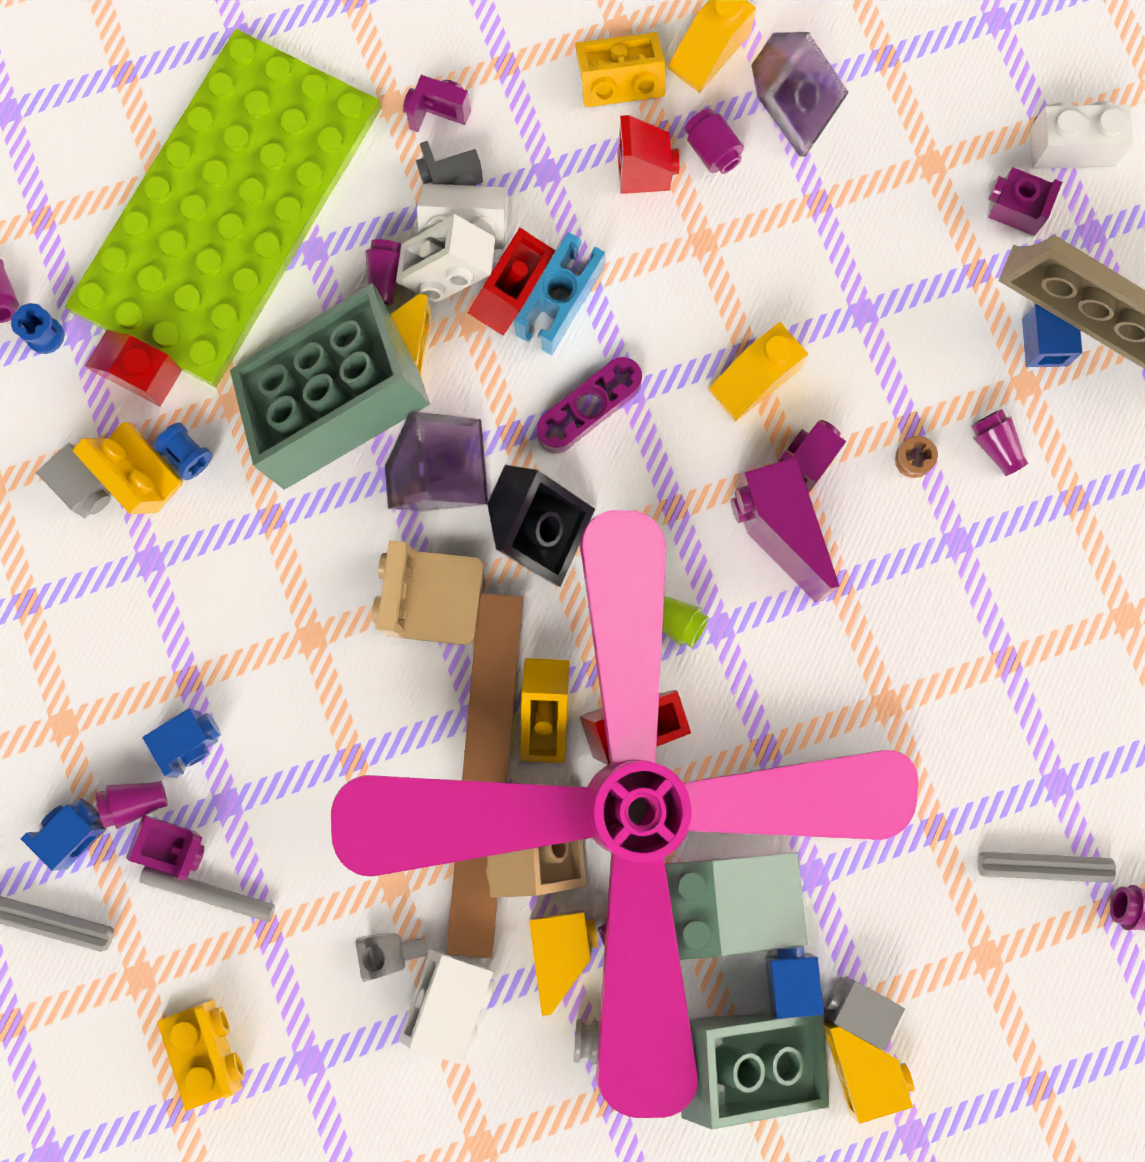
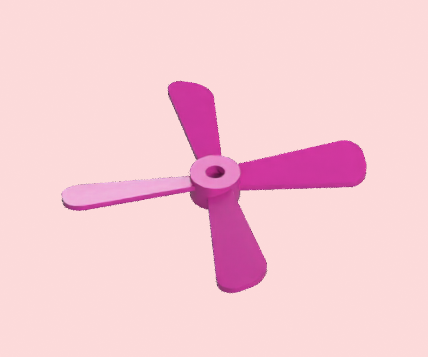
M611 510L597 515L586 525L580 542L610 764L599 770L587 787L380 775L358 776L345 783L334 797L330 816L331 839L335 854L340 862L350 871L368 877L592 838L601 848L610 852L596 1082L602 1097L615 1111L633 1118H665L681 1112L691 1103L698 1087V1074L664 858L680 846L688 831L871 840L888 839L903 831L914 816L917 806L918 774L913 762L906 755L892 750H878L689 782H682L673 771L657 764L656 745L666 542L659 525L648 515L638 511ZM641 797L646 803L647 811L641 821L633 823L629 818L628 809L633 800Z

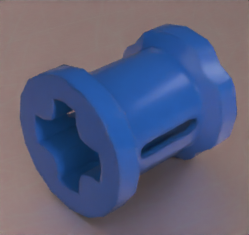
M24 304L12 315L11 327L13 332L20 336L33 351L39 354L53 353L64 342L65 334L63 327L39 304Z
M181 422L167 427L157 437L153 448L161 456L166 455L179 469L178 474L183 480H191L203 472L209 465L213 454L208 448H201L187 434L188 430Z

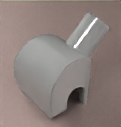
M388 933L362 936L356 939L360 975L363 982L403 970L406 960L427 956V945L424 938L401 942V937L398 934Z

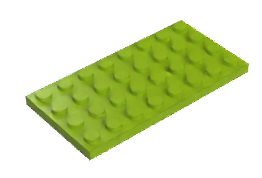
M235 28L65 307L71 313L105 331L110 330L129 334L168 354L182 371L217 388L382 108L380 100Z

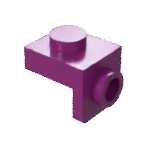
M421 74L415 89L410 88L404 99L403 112L407 115L409 129L419 132L427 112L466 125L471 112L468 90H465L454 81H439Z
M143 814L126 859L173 874L177 879L186 881L190 870L195 872L202 861L205 849L204 845L201 844L203 837L194 830Z

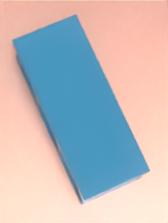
M567 232L514 320L515 335L530 342L533 334L529 332V328L540 313L544 312L549 317L555 319L549 332L541 329L537 337L541 338L542 350L550 355H553L605 266V252L594 247L591 252V258L580 275L577 276L566 269L570 259H576L578 249L582 244V240L579 237ZM557 288L566 289L571 293L564 300H555L549 294Z

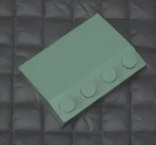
M373 283L230 369L253 466L283 490L430 405L420 372Z

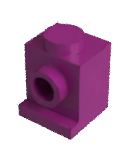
M1012 167L1005 178L998 176L993 184L988 200L994 202L988 218L1035 236L1049 219L1063 182L1057 179L1050 182Z
M819 420L809 433L804 429L800 430L787 449L793 456L785 451L778 462L796 457L807 490L810 493L847 441L840 437L841 433L834 425L825 420Z

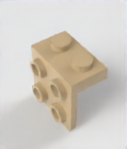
M389 540L387 553L383 552L381 554L378 566L379 578L383 579L381 596L375 597L372 607V621L377 623L376 629L385 636L457 645L472 644L475 640L482 590L483 562L477 557L415 551L407 542Z

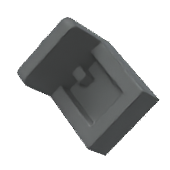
M428 141L419 143L422 158L417 159L416 164L423 184L476 186L483 183L481 162L476 149L435 162Z

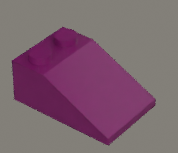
M791 458L744 472L734 492L735 498H731V506L737 523L744 522L747 534L815 603L824 601L840 585L797 458Z

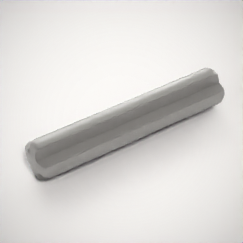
M981 852L978 856L979 874L986 877L1112 883L1116 878V864L1112 858Z
M0 896V924L99 952L108 950L112 943L114 929L111 926Z

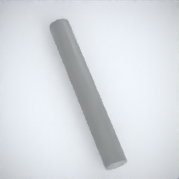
M144 866L140 874L139 882L262 921L270 922L275 911V904L187 878L186 881L177 879L173 874Z

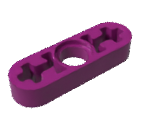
M619 357L601 368L541 416L537 424V438L540 445L551 453H561L572 447L639 392L642 382L640 366L630 358ZM618 371L622 375L628 372L631 373V386L627 387L623 383L617 385L611 390V397L615 399L611 402L605 390L615 382L614 372ZM599 383H602L603 386H604V389H603L602 387H600L598 384H599ZM585 395L596 396L602 403L601 410L593 416L582 414L577 408V403L581 397ZM570 409L573 419L582 426L576 428L575 422L572 421L564 428L565 438L563 440L556 436L548 439V425L553 423L554 426L559 427L568 420V414L564 411Z

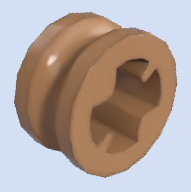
M923 436L908 438L895 454V464L899 472L913 479L921 478L928 474L938 459L937 447L930 439ZM914 448L921 450L919 455L923 453L926 455V460L919 467L912 465L913 459L908 461L906 455Z

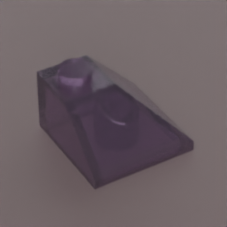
M776 32L771 35L751 64L757 97L798 155L806 157L849 92L810 32Z
M416 411L409 413L385 464L388 509L429 511L487 505L488 492L481 419Z

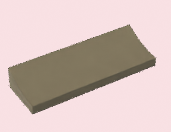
M1055 234L1031 246L1013 245L998 280L999 282L1145 369V290Z

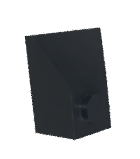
M505 465L487 503L495 548L500 553L551 584L561 587L580 545L582 533L590 522L595 508L539 470Z

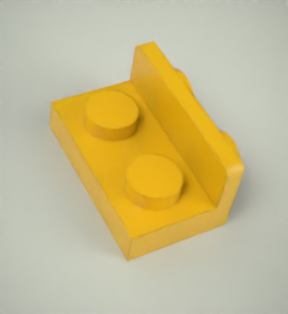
M657 32L575 43L576 59L582 83V98L585 107L665 96V60Z
M122 422L108 439L82 438L72 450L129 514L158 513L183 485V480L129 422Z
M214 999L157 1021L185 1112L222 1097L225 1099L233 1096L243 1088L241 1080L245 1077L243 1064L237 1052L231 1053L226 1035L230 1033L228 1018L222 1007H216Z

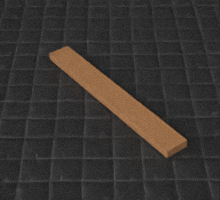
M485 593L480 595L474 641L462 780L508 783L523 596ZM487 857L454 862L446 955L493 957L498 897H490L489 881L486 875Z

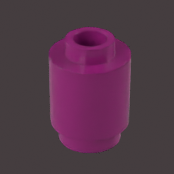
M707 108L697 113L686 124L684 130L688 134L687 142L710 173L720 171L721 174H726L741 162L742 157L740 155L744 150V145L721 114H715L711 108Z

